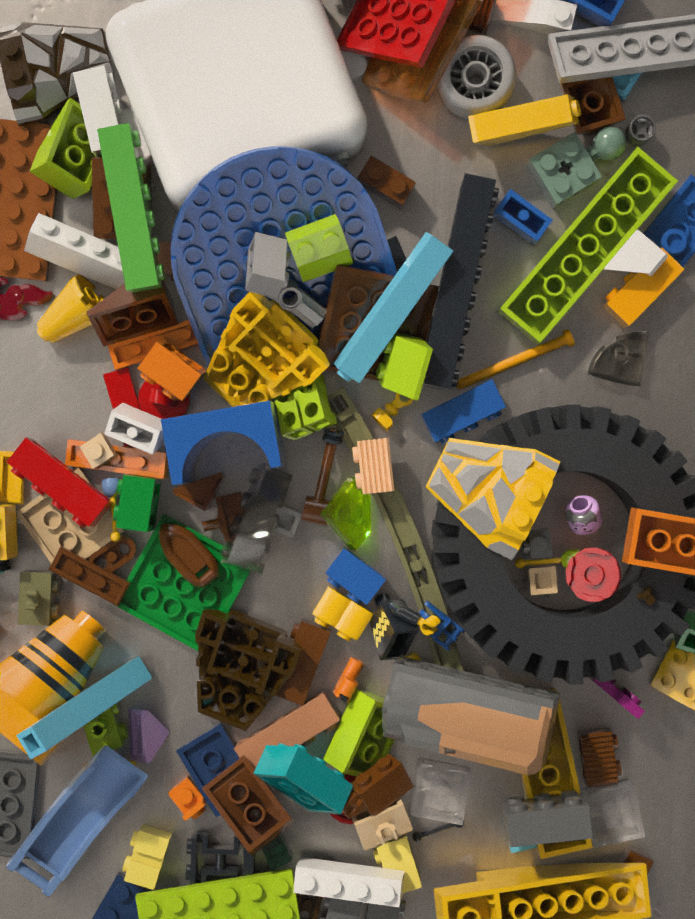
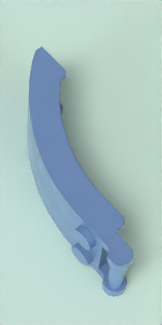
M105 745L90 759L57 797L18 851L9 860L6 868L11 872L14 870L42 889V893L49 897L59 883L65 880L106 824L128 800L135 796L148 775ZM26 855L52 873L53 877L48 881L21 861Z

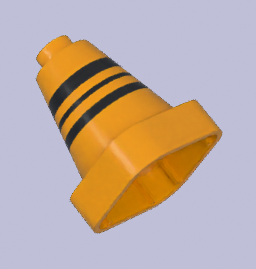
M81 611L74 620L63 615L0 663V733L24 753L26 751L16 735L80 694L104 650V646L98 639L106 631L105 628L84 611ZM62 741L32 759L43 766Z

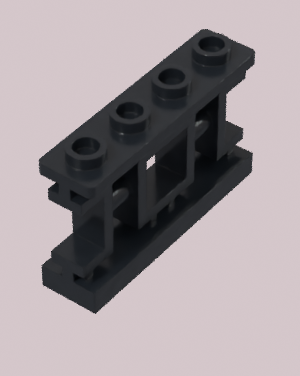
M194 830L192 838H187L186 853L191 854V864L186 865L185 879L190 880V885L208 882V875L239 877L238 866H226V855H239L240 844L242 843L237 836L234 835V846L209 845V832L204 831V833H200L199 830ZM199 843H202V854H216L215 866L203 865L201 876H198ZM245 847L243 853V876L255 874L256 853L252 856Z

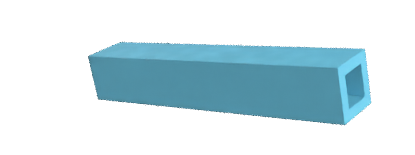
M425 232L335 360L334 364L339 369L338 375L348 382L352 379L358 383L361 382L452 254V249L428 232Z
M138 656L16 736L29 758L32 759L46 752L151 680L152 676Z

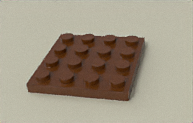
M336 266L326 304V314L318 339V347L325 353L330 364L325 371L338 372L339 369L334 364L335 360L390 284L394 275L350 266ZM430 283L396 332L420 337L426 342L439 290L437 284ZM383 351L364 378L378 380L376 378V370L378 364L383 363L385 355Z

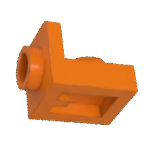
M189 775L167 793L182 811V818L185 821L190 817L195 820L206 810L204 806L207 802Z

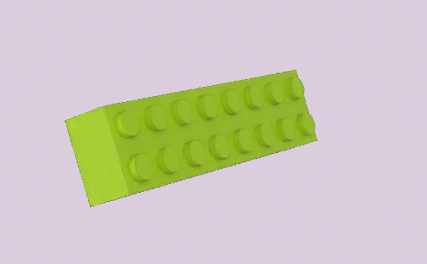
M637 147L497 312L536 345L541 343L678 180Z

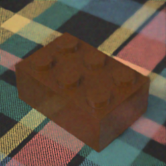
M102 155L91 158L94 237L99 239H117ZM143 157L146 173L142 175L144 184H148L151 200H147L150 211L152 210L151 157Z

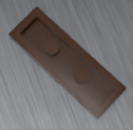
M63 546L59 548L48 569L116 606L120 605L131 584L126 579Z

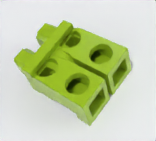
M320 374L311 384L305 387L302 385L291 390L285 396L280 395L275 398L281 436L295 441L315 433L314 430L320 431L337 424L335 413L331 412L328 402L324 375Z

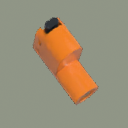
M354 657L350 658L333 690L334 695L344 702L349 703L358 686L356 679L364 666V663Z

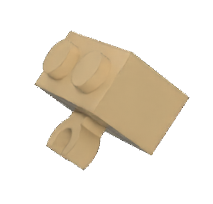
M401 798L378 815H371L365 810L352 817L365 851L370 848H376L380 844L384 845L385 842L393 838L396 840L398 837H402L407 832L413 830Z

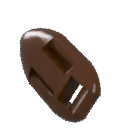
M161 524L159 540L166 558L189 583L199 588L206 587L219 575V566L213 554L188 529L177 524ZM207 564L210 569L199 578L196 573Z

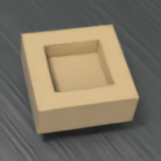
M104 433L98 434L80 446L92 469L99 468L117 456L116 451Z
M556 566L528 568L530 595L558 593Z

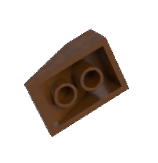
M161 280L162 288L135 293L126 291L124 283L87 311V316L104 347L178 325L174 302L164 280Z
M243 755L202 787V790L248 853L253 856L292 825L294 820L266 783L253 774L255 771L254 767Z

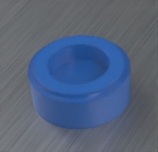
M670 229L660 238V248L662 247L671 256L682 253L688 244L686 234L680 229Z

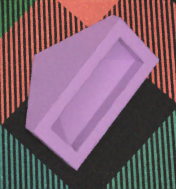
M129 708L130 760L150 763L170 732L148 710Z

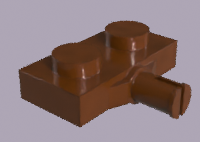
M241 492L215 497L218 508L217 518L202 521L203 526L213 524L212 526L204 527V532L220 529L224 535L226 548L252 543Z

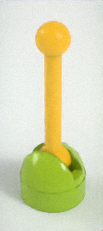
M569 549L563 553L561 558L535 560L517 558L515 566L523 568L525 565L561 563L563 567L567 568L569 560L579 552V549Z

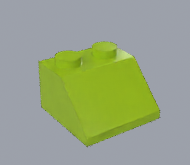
M336 214L285 233L303 283L333 272L337 265L349 266L353 264Z
M396 332L383 349L385 355L383 363H379L376 370L377 381L383 388L413 400H419L433 349L420 337Z

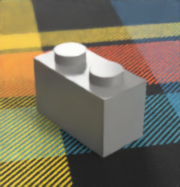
M255 232L248 249L245 291L277 298L281 288H286L289 272H285L290 260L286 239Z

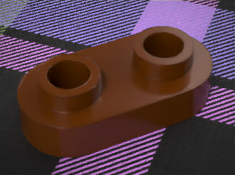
M121 536L118 541H111L90 556L89 560L99 565V560L104 558L107 561L105 569L114 572L136 556L137 544L131 537ZM122 544H126L129 547L128 553L124 554L121 552L120 547Z

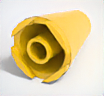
M77 274L70 279L38 321V335L46 342L55 343L92 326L87 316V311L105 298L102 294L98 297L93 291L96 288L95 285L86 277Z

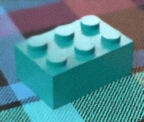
M279 743L278 746L266 745L253 773L307 811L333 814L342 813L353 787L351 783L345 780L343 773L328 768L326 761L308 754L309 750L302 745L294 744V746H287Z

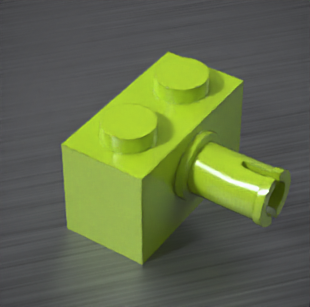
M119 701L83 726L92 756L105 745L113 750L123 747L126 743L128 731L125 723L120 722L118 713H121Z

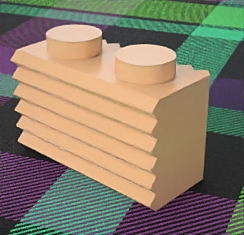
M389 438L357 441L358 447H352L354 463L359 462L360 473H355L357 489H362L363 494L395 491Z

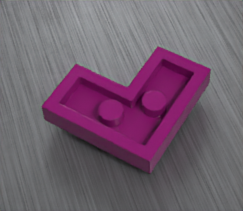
M589 677L637 719L645 712L639 706L642 702L627 688L624 687L621 691L614 685L617 681L616 679L600 682L593 677Z

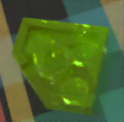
M355 476L348 477L320 513L350 550H357L371 532V494H363L362 489H357Z

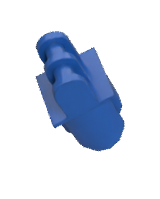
M427 600L424 604L443 620L436 626L438 630L429 636L447 651H450L451 644L454 641L457 643V637L461 632L464 634L465 631L449 616ZM423 609L418 612L424 619L431 616ZM449 623L455 626L451 633L445 629ZM442 632L448 636L444 642L438 638Z

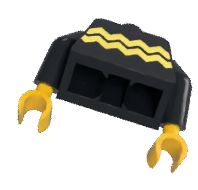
M387 593L378 595L375 598L377 608L370 620V626L380 661L392 659L397 661L405 657L421 661L419 655L414 652L406 656L419 630L417 625L420 626V630L424 635H432L438 630L436 626L440 624V619L435 615L423 619L420 613L408 608L404 600H391Z

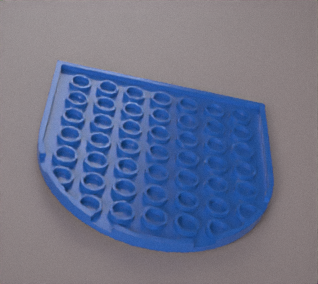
M270 146L242 152L218 164L205 174L187 195L179 210L172 232L171 266L179 296L207 367L219 346L221 335L228 325L233 308L249 293L245 291L248 249L255 232L287 240L286 232L336 214L353 264L349 265L350 267L394 276L397 274L376 206L362 184L339 163L314 151L297 147ZM287 241V251L290 252V260L285 272H289V279L296 281L302 290L326 308L334 271L303 283ZM292 290L286 291L283 297L291 298L296 292ZM292 313L304 326H306L317 337V339H319L323 320L318 324V326H314L313 328H311L308 324H306L294 313Z

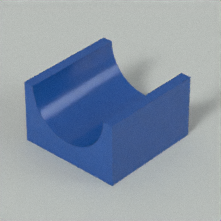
M271 401L161 419L172 485L194 482L195 467L202 450L214 439L232 433H240L254 440L266 454L270 468L287 466L276 405Z

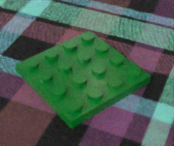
M163 513L127 579L131 584L120 605L116 607L198 651V643H195V634L202 612L204 610H220L228 614L255 562ZM161 524H177L188 529L213 554L219 566V575L206 587L199 588L189 583L166 558L159 540ZM206 564V565H205L200 571H198L196 574H197L198 577L200 578V577H201L202 575H204L210 568H209L208 565Z

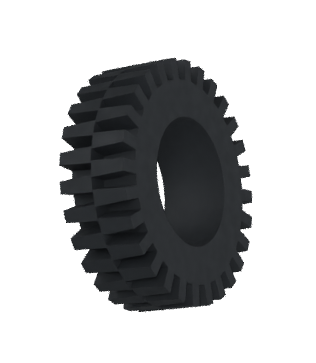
M580 404L546 407L515 416L490 429L485 436L476 441L536 449L560 461L557 473L576 471L597 478L617 494L629 516L632 507L695 518V476L687 474L683 468V465L688 462L680 451L668 449L663 444L667 438L657 430L641 427L639 425L640 420L630 415H617L611 413V409L599 406L581 407ZM437 499L435 520H432L433 550L431 551L441 592L452 613L469 637L473 638L488 655L494 659L497 657L502 660L510 669L520 674L523 671L532 673L538 680L551 683L553 678H562L570 685H583V678L593 677L600 682L614 679L613 671L622 668L633 673L643 668L640 659L647 654L660 657L669 649L663 641L671 633L682 636L690 626L683 620V617L689 608L695 609V575L629 564L617 591L603 601L570 610L546 608L529 601L518 592L511 582L504 566L502 555L488 549ZM647 586L652 588L650 593L656 600L651 606L642 598L639 600L636 597Z

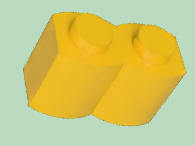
M330 586L327 587L312 612L316 616L315 622L325 628H328L329 625L338 629L337 635L349 642L352 638L358 641L373 616L372 611L357 604Z

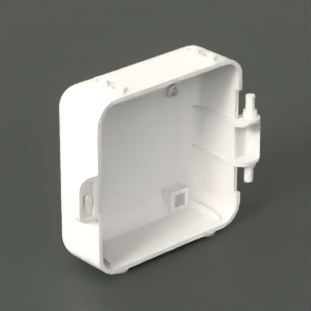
M148 0L134 3L111 18L106 29V41L131 103V107L127 108L126 104L122 103L117 88L112 89L114 99H119L122 109V115H118L120 124L130 123L134 130L139 131L141 146L138 147L139 156L151 157V162L153 161L169 202L176 212L179 213L187 195L205 174L223 161L242 152L270 146L297 147L324 155L343 167L347 166L348 161L360 153L367 132V117L353 81L364 76L367 62L364 55L340 50L337 38L342 28L332 30L321 0ZM151 177V188H152V187H154L155 185H154V182H153L152 177Z

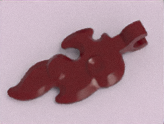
M0 277V287L8 284L6 278ZM31 284L10 286L4 295L0 293V319L14 321L25 317L28 313L22 309L23 305H42L52 298L53 292L43 291Z

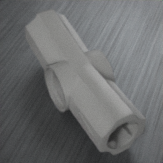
M292 279L288 280L286 288H281L277 298L266 296L278 302L282 308L290 310L311 328L318 326L326 314V308L302 290L298 283ZM292 290L296 292L291 298L283 297L286 291Z

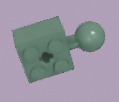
M607 126L597 131L593 137L592 145L585 148L576 132H573L530 158L526 166L551 208L554 209L596 184L602 176L594 161L599 158L610 161L620 157L626 148V138L620 129ZM561 166L569 170L568 175L565 172L562 174L559 172Z

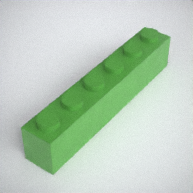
M130 123L99 128L97 132L126 291L135 293L162 288L161 280H165L163 265L158 264L157 254L161 250L158 237H154L152 227L156 226L153 210L149 211L147 200H151V194L148 184H144L142 174L146 173L144 158L139 157L138 147L141 146L139 131L134 130Z

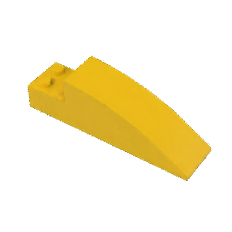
M570 863L496 869L476 872L477 882L434 888L437 919H642L651 917L645 863Z

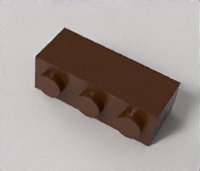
M303 618L300 624H294L290 638L294 639L302 647V651L294 673L282 685L275 696L301 706L304 705L331 629Z

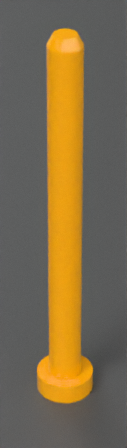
M566 329L562 331V336L458 379L456 387L460 390L565 345L568 348L575 346L573 336L570 330Z

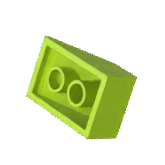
M72 98L67 100L39 147L30 172L71 199H75L89 192L91 188V158L96 156L91 151L81 105Z

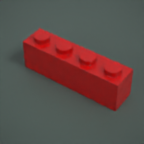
M25 437L7 461L12 466L10 471L22 480L25 477L33 483L31 485L32 489L42 496L45 493L53 499L51 503L63 512L68 510L74 515L72 520L83 528L86 525L88 527H95L114 503L32 438Z

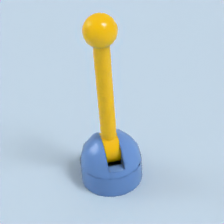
M121 478L102 480L104 494L114 502L111 505L112 533L110 534V539L114 542L118 541L121 537L118 528H116L117 521H113L116 498L119 496L117 495V484Z

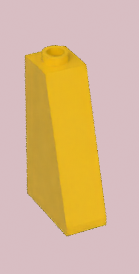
M567 94L468 116L473 143L490 147L579 124L578 116H581V109L578 100Z

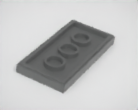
M0 750V856L12 857L29 836L35 825L40 765L33 759H30L24 752Z

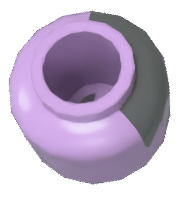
M582 495L572 498L567 503L565 517L571 531L578 535H589L600 528L602 513L596 499L591 496Z

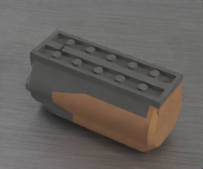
M405 657L393 664L390 684L382 708L383 736L402 741L405 745L525 775H533L542 769L548 757L560 693Z

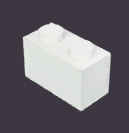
M125 403L120 404L111 411L105 435L150 454H154L163 446L164 437L161 418Z

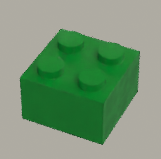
M132 474L123 475V479H119L117 495H120L119 506L115 505L113 512V521H117L116 528L150 532L155 529L162 479Z

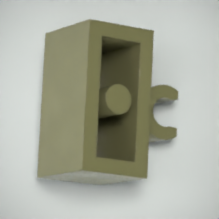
M35 570L20 572L18 625L50 626L58 619L59 604H55L56 593L58 594L60 591V578H57V574L52 571Z

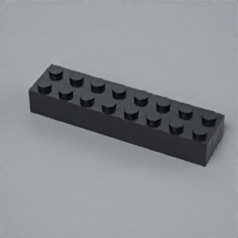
M465 173L462 179L448 247L453 252L443 265L427 344L433 351L423 387L448 392L451 390V387L457 386L460 370L455 368L457 361L460 362L463 359L466 345L461 343L462 336L468 334L471 318H467L468 310L471 311L474 308L477 292L472 291L473 285H477L482 272V266H478L479 259L482 260L483 256H485L488 240H484V234H488L491 229L494 216L489 211L490 208H494L499 194V188H495L496 179Z

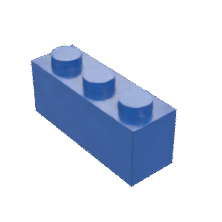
M491 379L422 413L421 417L433 442L440 441L442 445L447 443L449 438L455 439L453 433L461 429L467 433L479 427L477 421L485 417L489 422L501 416L500 410L506 408Z

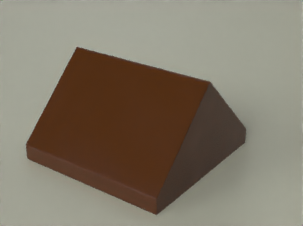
M613 77L560 84L563 95L568 94L579 102L581 116H578L579 124L573 125L577 135H592L601 128L613 126L626 120Z

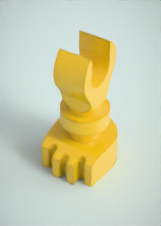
M396 393L394 400L384 405V410L378 407L371 416L387 432L393 426L390 417H395L398 414V410L410 405L413 399L410 398L407 402H403L400 399V394Z

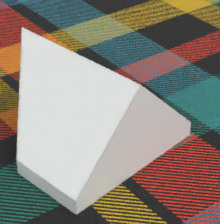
M637 229L604 269L645 273L652 276L668 256Z

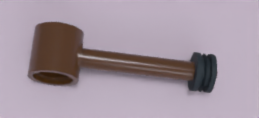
M336 428L324 429L323 435L325 436H322V440L327 443L315 496H306L301 521L327 526L332 501L326 500L325 495L337 444H343L341 439H344L345 435L344 432Z

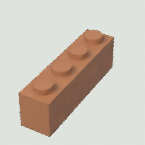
M322 690L307 699L303 706L298 705L236 743L234 750L239 758L244 755L254 769H256L266 745L278 746L279 743L287 746L299 744L306 747L316 740L315 735L324 731L326 734L338 726L337 722L340 721V714L325 690Z

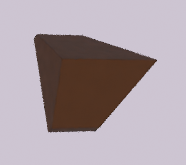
M224 471L172 489L174 495L203 511L211 509L226 476Z

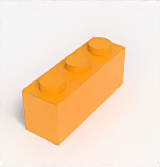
M662 247L660 249L668 257L652 276L645 273L629 272L623 278L626 283L620 289L614 287L605 296L607 302L603 305V308L624 328L630 326L684 270Z

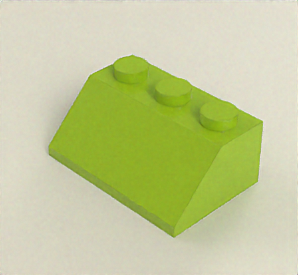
M356 688L328 746L324 761L343 774L358 776L375 765L379 759L390 753L395 739L383 736L382 708L385 698Z

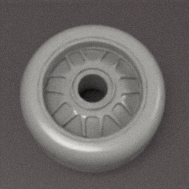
M470 35L460 38L452 43L440 58L436 73L437 90L443 104L453 114L469 120L468 116L503 109L509 102L515 87L516 68L514 60L507 48L494 38L484 35ZM472 76H479L483 82L474 85L468 80Z

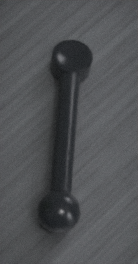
M457 816L453 822L421 833L414 832L412 839L415 842H420L423 837L454 826L461 828L464 825V820L462 817Z

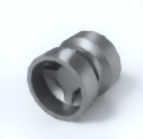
M648 115L636 116L626 128L625 135L627 141L634 146H643L655 134L656 123Z

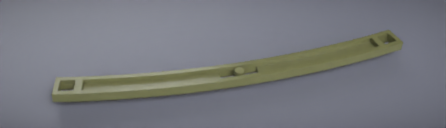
M341 387L328 395L327 398L331 412L335 413L337 424L335 425L338 430L345 433L344 441L353 455L352 447H358L357 441L373 440V437L344 387ZM338 396L341 397V399L343 400L344 404L346 405V407H347L346 410L343 408L342 404L340 403L339 399L337 398ZM331 400L334 401V403L336 404L337 408L339 409V411H340L339 414H338L337 410L335 409V407L333 406ZM393 478L395 491L372 493L395 544L418 610L423 609L430 615H435L440 619L441 623L443 620L424 604L428 600L448 616L424 546ZM412 545H415L417 553L420 558L418 560L416 558ZM406 547L408 549L412 562L409 561V558L405 550ZM422 569H424L425 574L429 582L428 584H426L425 579L421 571ZM414 572H416L421 584L420 587L418 585ZM449 623L445 629L450 633L452 632V627ZM442 632L438 638L444 642L448 636ZM428 635L427 639L434 664L463 671L456 642L454 641L450 646L451 650L447 651Z

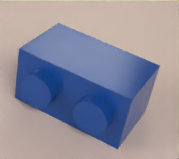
M511 189L493 212V217L533 246L553 221V219Z
M346 547L341 550L325 572L329 576L326 579L337 589L341 586L349 591L347 596L359 605L361 602L367 605L386 581L383 575Z

